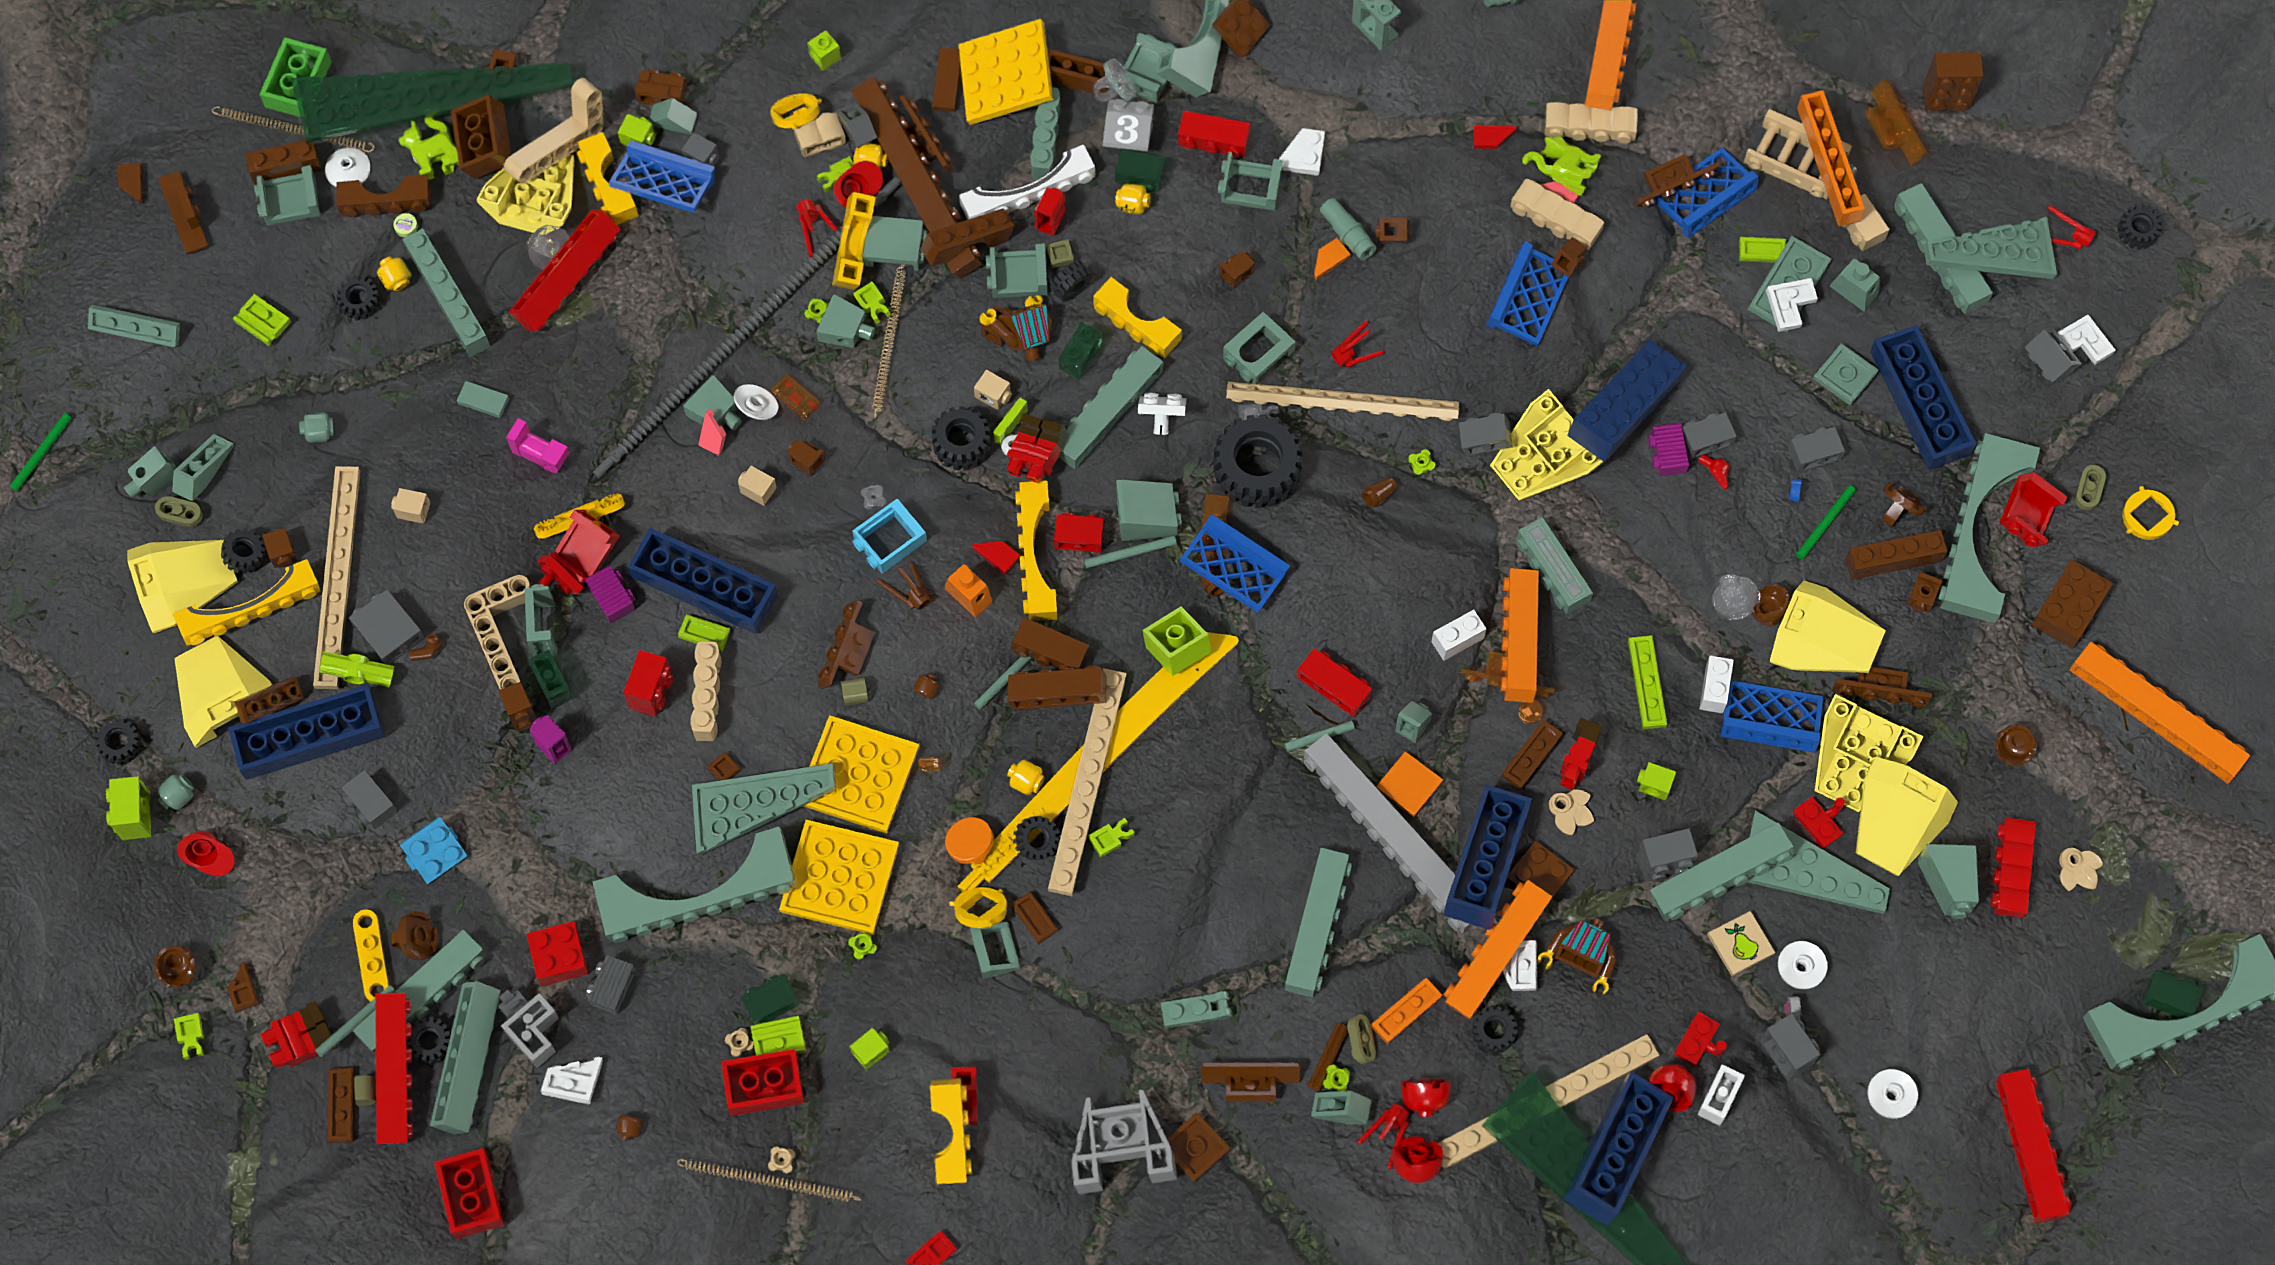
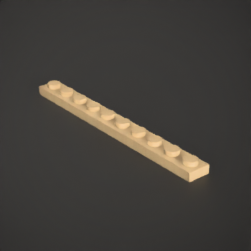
M1228 382L1226 397L1235 402L1251 400L1258 404H1267L1268 402L1277 403L1281 406L1296 404L1303 408L1318 406L1326 410L1341 408L1347 409L1349 412L1364 410L1370 411L1372 414H1383V412L1393 413L1395 416H1406L1409 414L1416 415L1418 418L1439 417L1441 420L1446 421L1453 418L1458 419L1459 402L1239 382Z
M335 466L313 683L315 689H339L340 677L318 673L323 651L342 655L360 480L359 467Z
M1103 668V671L1107 677L1106 703L1094 704L1048 886V891L1068 896L1073 894L1126 681V673Z
M1646 1034L1439 1142L1438 1144L1443 1150L1442 1169H1447L1657 1059L1659 1054L1650 1038Z

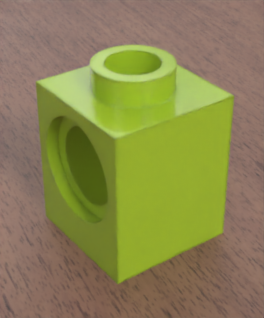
M826 30L808 42L810 57L822 71L841 59L839 45Z
M1649 762L1646 770L1641 768L1637 779V782L1641 783L1639 792L1666 801L1676 772Z
M872 1028L849 1047L851 1053L867 1071L889 1053L887 1044L890 1042L881 1031L877 1033Z

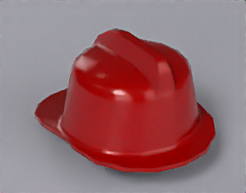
M860 161L851 166L835 182L834 194L837 201L843 207H846L848 197L853 192L874 196L881 188L883 182L880 168L869 161Z
M196 831L192 834L190 833L179 842L177 847L178 856L183 862L206 874L222 876L233 869L235 860L232 851L226 845L217 841L210 832Z

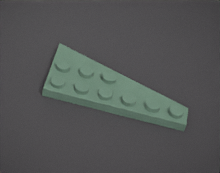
M2047 217L2040 218L2034 222L2030 220L2024 221L2014 226L2009 224L1984 229L1974 234H1971V232L1964 233L1962 236L1954 238L1949 236L1929 240L1924 244L1926 265L2046 279H2054L2057 275Z
M833 764L692 785L696 853L700 856L836 790L835 766Z
M1755 811L1749 838L1777 823ZM1783 826L1781 827L1793 845L1791 859L1783 864L1776 863L1770 866L1766 873L1762 875L1755 874L1749 877L1747 881L1761 886L1884 914L1886 911L1889 895L1888 887Z

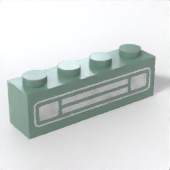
M1543 517L1518 530L1516 540L1518 548L1529 557L1528 561L1531 568L1538 570L1542 577L1543 586L1546 590H1551L1555 596V604L1559 609H1563L1567 615L1591 601L1593 592Z

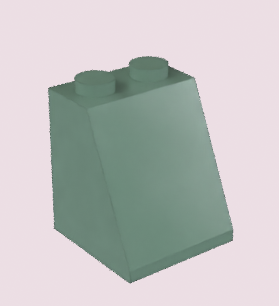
M1116 480L1117 506L1122 541L1177 536L1178 527H1182L1181 514L1176 513L1175 506L1179 505L1178 491L1173 492V485L1171 483Z
M1927 844L1918 858V864L1944 915H1952L1954 919L1966 918L1978 903L1976 846Z

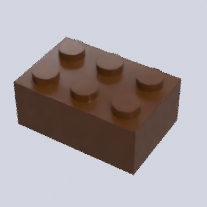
M1981 52L1934 54L1922 86L1925 110L1942 111L1944 109H1954L1956 111H1964L1970 109L1983 78Z
M488 94L452 109L451 115L460 170L476 179L503 168L506 160L511 156L504 104Z
M2071 559L2031 625L2073 649L2113 583Z

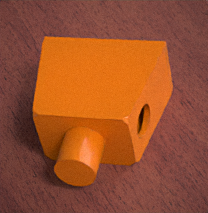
M965 564L959 567L946 581L945 590L975 618L993 603L988 586Z

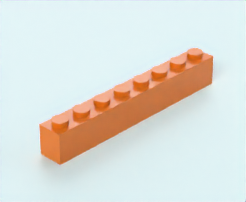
M2090 642L2069 670L2227 784L2230 783L2250 757L2241 745L2234 744L2226 738L2223 732L2211 728L2202 717L2190 713L2182 703L2169 698L2161 688L2152 686L2143 675L2131 671L2122 660L2113 658L2098 644Z

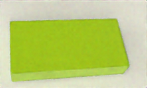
M1740 237L1739 261L1776 262L1786 246V239Z
M1022 398L1016 401L994 430L995 443L1001 446L1002 441L1012 433L1020 422L1023 413L1026 414L1028 412L1027 401Z
M686 614L679 630L678 638L696 644L698 642H716L719 651L723 652L731 629Z

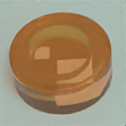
M1536 700L1533 703L1522 702L1518 711L1519 718L1526 724H1535L1541 719L1543 708Z
M936 757L919 758L918 768L928 772L940 771L942 769V759Z

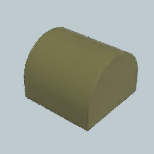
M865 677L841 681L845 706L869 702Z
M366 1075L355 1076L356 1105L367 1106L375 1104V1077Z

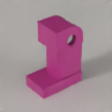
M519 418L506 437L513 454L522 456L553 473H558L569 455L567 446L553 439L551 442H548L530 433L527 423Z

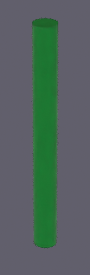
M64 413L9 486L12 490L18 492L72 419L70 415Z
M1847 486L1796 553L1797 558L1803 560L1855 493L1856 489L1853 486Z

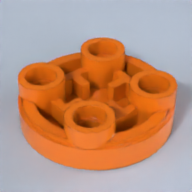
M975 817L964 818L954 823L948 830L945 838V846L950 856L955 861L963 864L983 863L994 842V834L989 825L982 819Z

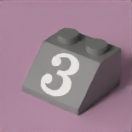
M1109 99L1103 146L1148 151L1153 125L1154 104L1142 101L1128 102L1122 99Z

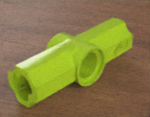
M323 651L318 673L342 677L346 682L352 684H364L366 682L390 687L394 666L372 662L367 657L358 654L344 656Z

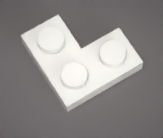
M1811 278L1768 286L1766 289L1778 332L1800 328L1802 321L1797 306L1815 303L1818 299Z
M2089 315L2058 332L2072 352L2082 348L2094 365L2115 352L2114 347Z

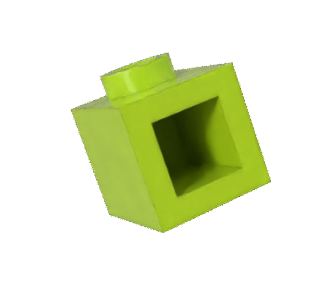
M627 114L618 131L620 143L628 146L630 141L651 146L655 140L652 123L646 118H637Z

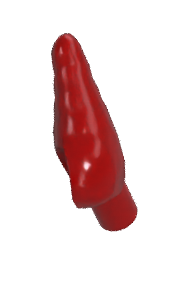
M1702 454L1698 462L1708 467L1711 475L1717 480L1720 487L1726 490L1728 488L1727 472L1729 464L1722 458L1713 460Z

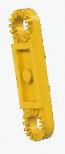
M619 493L612 496L609 495V498L606 496L601 501L595 500L554 516L555 519L544 520V523L539 522V524L534 526L537 538H547L563 531L567 532L574 521L569 518L574 510H586L599 520L601 516L621 509L625 502Z
M361 910L353 918V927L364 993L371 1002L375 998L371 995L372 988L381 985L385 990L389 986L379 920L371 910ZM363 917L372 918V924L368 928L360 927L359 924Z

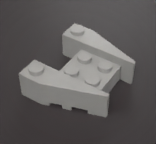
M1139 1090L1140 1103L1095 1110L1090 1097L1086 1098L1081 1128L1077 1136L1076 1150L1072 1158L1074 1186L1078 1194L1103 1191L1101 1163L1142 1157L1147 1158L1148 1175L1152 1183L1177 1180L1174 1154L1143 1090Z

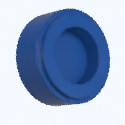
M1792 479L1790 502L1799 503L1802 479Z

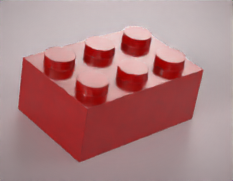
M795 1049L721 1061L727 1106L731 1116L805 1104L798 1057Z
M483 1148L434 1162L450 1231L456 1240L505 1226L488 1154Z

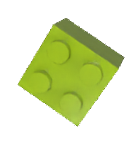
M1182 606L1142 630L1147 650L1172 676L1211 653L1208 634Z
M139 777L110 779L109 788H106V799L108 803L110 802V811L106 812L107 824L113 828L114 833H117L122 840L151 837L150 791Z

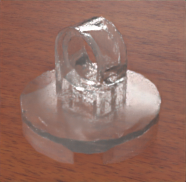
M1115 58L1105 62L1104 70L1106 76L1099 79L1093 85L1096 99L1105 102L1120 95L1125 101H1130L1137 96L1134 82L1132 79L1128 81L1125 75L1127 71L1123 65ZM1101 88H1109V91L1106 93L1098 92Z
M544 225L538 228L534 234H531L526 245L529 247V257L534 266L542 270L568 240L569 236L565 230L554 225Z
M1734 574L1721 577L1718 581L1719 586L1712 596V603L1718 615L1721 617L1726 616L1729 620L1742 619L1750 615L1756 602L1757 604L1760 602V592L1754 581L1746 577H1738Z

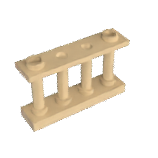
M1769 109L1762 126L1767 131L1756 151L1748 149L1744 163L1753 169L1762 170L1809 191L1815 197L1827 199L1828 195L1821 175L1817 179L1806 174L1814 155L1803 124ZM1775 134L1787 138L1777 161L1765 156ZM1841 141L1848 158L1852 145ZM1796 143L1808 147L1798 170L1785 165Z

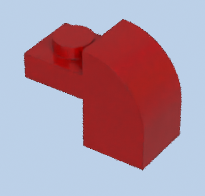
M976 1067L951 1068V1079H961V1086H966L967 1101H962L963 1110H968V1125H977L978 1091Z

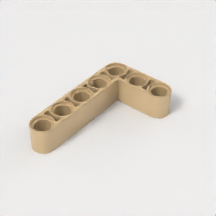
M585 78L578 79L571 89L573 116L520 149L506 160L504 169L520 183L528 182L579 149L578 141L601 133L603 129L602 93Z
M523 575L513 576L475 592L464 601L466 612L500 690L516 684L520 680L493 620V616L525 603V589L522 592L515 591L520 586L531 588L529 580ZM496 596H504L500 601H493ZM475 605H482L477 611L471 610ZM483 625H490L488 630H480ZM492 645H499L497 650L489 651ZM501 665H508L506 670L497 671Z

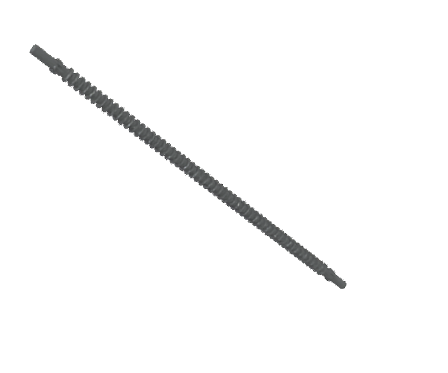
M895 177L881 191L875 194L874 211H877L878 206L887 201V197L902 183L899 178ZM843 226L840 227V231L835 232V236L831 235V240H826L827 244H822V249H817L818 253L812 254L813 258H808L809 262L803 263L804 267L800 266L799 271L794 272V276L790 275V280H785V285H780L781 289H776V294H771L772 298H767V303L763 302V306H759L758 311H753V316L749 315V320H744V325L740 324V329H735V334L731 333V338L725 339L726 343L722 342L721 347H716V352H711L712 356H707V361H702L703 365H698V370H693V375L689 374V379L683 380L684 384L680 383L679 388H674V393L670 392V397H665V402H660L661 406H656V411L650 412L651 416L647 415L646 420L641 421V425H636L637 429H632V434H627L628 438H623L622 444H617L618 448L607 455L608 457L592 472L597 478H600L614 463L617 464L624 454H628V449L632 450L633 445L638 444V440H643L642 436H647V431H652V426L656 427V422H661V417H666V412L670 413V408L676 407L675 403L679 404L680 399H685L684 395H689V390H694V385H699L698 381H703V376H708V371L712 372V367L718 366L717 362L721 363L722 358H727L726 354H731V349H736V344L740 345V340H745V335L749 336V331L755 330L754 326L758 327L759 322H763L764 317L767 318L769 316L768 313H773V308H778L777 304H782V299H787L786 295L792 294L791 290L795 291L796 286L801 285L800 281L804 282L805 277H810L809 273H814V268H819L818 264H823V259L827 260V255H832V250H837Z

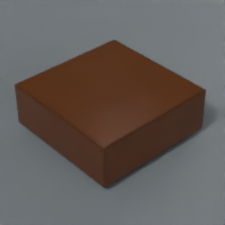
M723 752L707 766V769L718 781L732 779L741 771V768L726 752Z

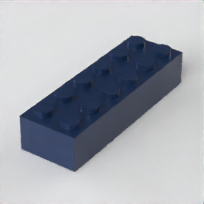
M1915 325L1874 340L1870 353L1928 470L1971 455L1976 442L1918 326Z
M1649 340L1577 415L1567 436L1605 462L1680 382L1687 365L1652 340Z
M652 528L648 530L628 566L631 578L754 634H757L778 596L775 584Z
M368 685L270 714L246 724L241 723L228 727L239 771L245 780L385 737L374 695Z
M1485 785L1446 901L1443 916L1484 929H1491L1528 816L1532 798Z
M1630 1072L1619 1083L1563 1199L1602 1224L1607 1225L1618 1215L1674 1097L1635 1073Z

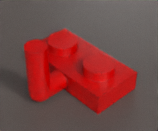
M542 555L537 561L542 567L540 570L545 574L538 584L548 586L555 579L558 582L557 587L565 594H578L584 588L551 555Z
M1811 797L1792 812L1823 850L1843 835V832L1832 821V818L1841 812L1845 804V800L1841 797L1837 798L1833 806L1827 811H1824L1816 800Z
M1698 1012L1673 1055L1694 1067L1705 1050L1717 1057L1722 1056L1727 1046L1726 1043L1719 1041L1715 1045L1710 1042L1720 1024Z

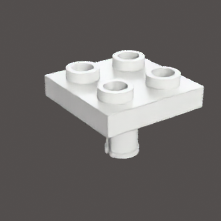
M1145 393L1144 396H1140L1138 413L1155 414L1153 433L1160 435V425H1162V435H1166L1169 433V415L1185 416L1186 398H1181L1182 395L1168 394V397H1158L1157 393Z

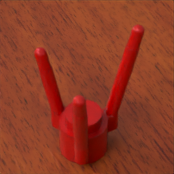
M805 199L797 204V210L800 215L799 219L802 224L808 254L812 258L813 251L808 228L810 231H813L812 222L818 218L817 215L819 214L834 231H837V227L823 212L820 205H815L811 199Z
M2051 205L2048 206V209L2076 228L2071 237L2075 241L2051 238V243L2072 246L2079 250L2082 245L2088 247L2095 231L2082 226Z
M1364 321L1341 344L1331 351V356L1339 367L1345 365L1349 368L1356 363L1384 354V351L1381 350L1352 359L1355 353L1351 347L1370 333L1369 330H1365L1362 334L1358 335L1368 325V321Z
M1392 1104L1390 1109H1385L1382 1116L1357 1141L1358 1144H1362L1384 1122L1386 1126L1379 1136L1380 1140L1384 1139L1390 1129L1397 1130L1400 1128L1394 1144L1396 1148L1397 1142L1402 1139L1404 1131L1409 1125L1406 1121L1409 1116L1408 1111L1400 1105ZM1393 1150L1387 1166L1388 1169L1393 1167Z

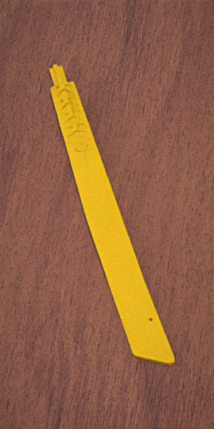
M1206 632L1209 636L1211 653L1174 676L1162 667L1118 710L1103 772L1183 694L1238 644L1239 639L1236 636ZM1084 744L995 838L992 849L984 862L981 864H971L973 871L958 885L961 892L973 890L984 879L991 883L1021 853L1015 849L1017 845L1016 843L1013 844V839H1016V835H1013V833L1017 831L1018 828L1016 826L1022 823L1023 819L1042 816L1053 822L1069 806ZM1033 829L1028 836L1029 843L1031 844L1042 831Z

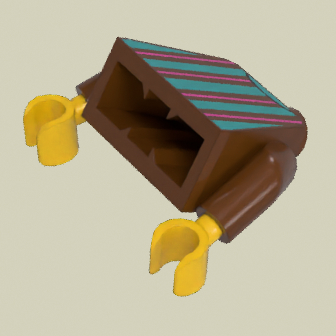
M1036 295L1034 298L1029 296L1025 300L1026 307L999 315V319H995L996 312L994 309H988L986 314L982 313L980 316V322L984 325L991 324V328L1012 350H1025L1027 361L1040 358L1038 345L1049 341L1053 319L1047 311V305L1041 304L1042 297L1040 295Z
M1592 919L1590 924L1581 920L1575 926L1570 925L1558 930L1547 946L1548 951L1539 955L1538 963L1540 964L1541 960L1545 957L1549 958L1550 962L1546 966V969H1549L1553 965L1552 956L1555 953L1556 959L1595 978L1600 975V979L1593 984L1592 990L1595 992L1597 984H1602L1604 986L1602 995H1604L1608 991L1609 986L1606 981L1607 978L1611 977L1616 963V956L1613 945L1609 943L1610 934L1603 931L1604 923L1599 919Z

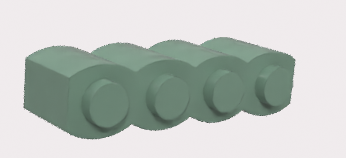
M1052 88L1053 100L1038 104L1035 114L1036 129L1033 133V150L1030 157L1033 180L1043 178L1054 169L1053 158L1056 153L1058 117L1060 115V93L1058 88Z

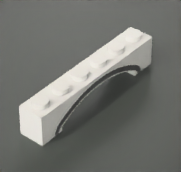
M1081 145L1064 152L1063 160L1060 164L1038 181L1007 191H983L978 187L959 195L960 206L967 220L1002 208L1009 214L1013 210L1018 208L1024 209L1030 203L1040 200L1047 187L1057 188L1062 192H1066L1072 186L1088 183L1095 177V166L1085 146Z

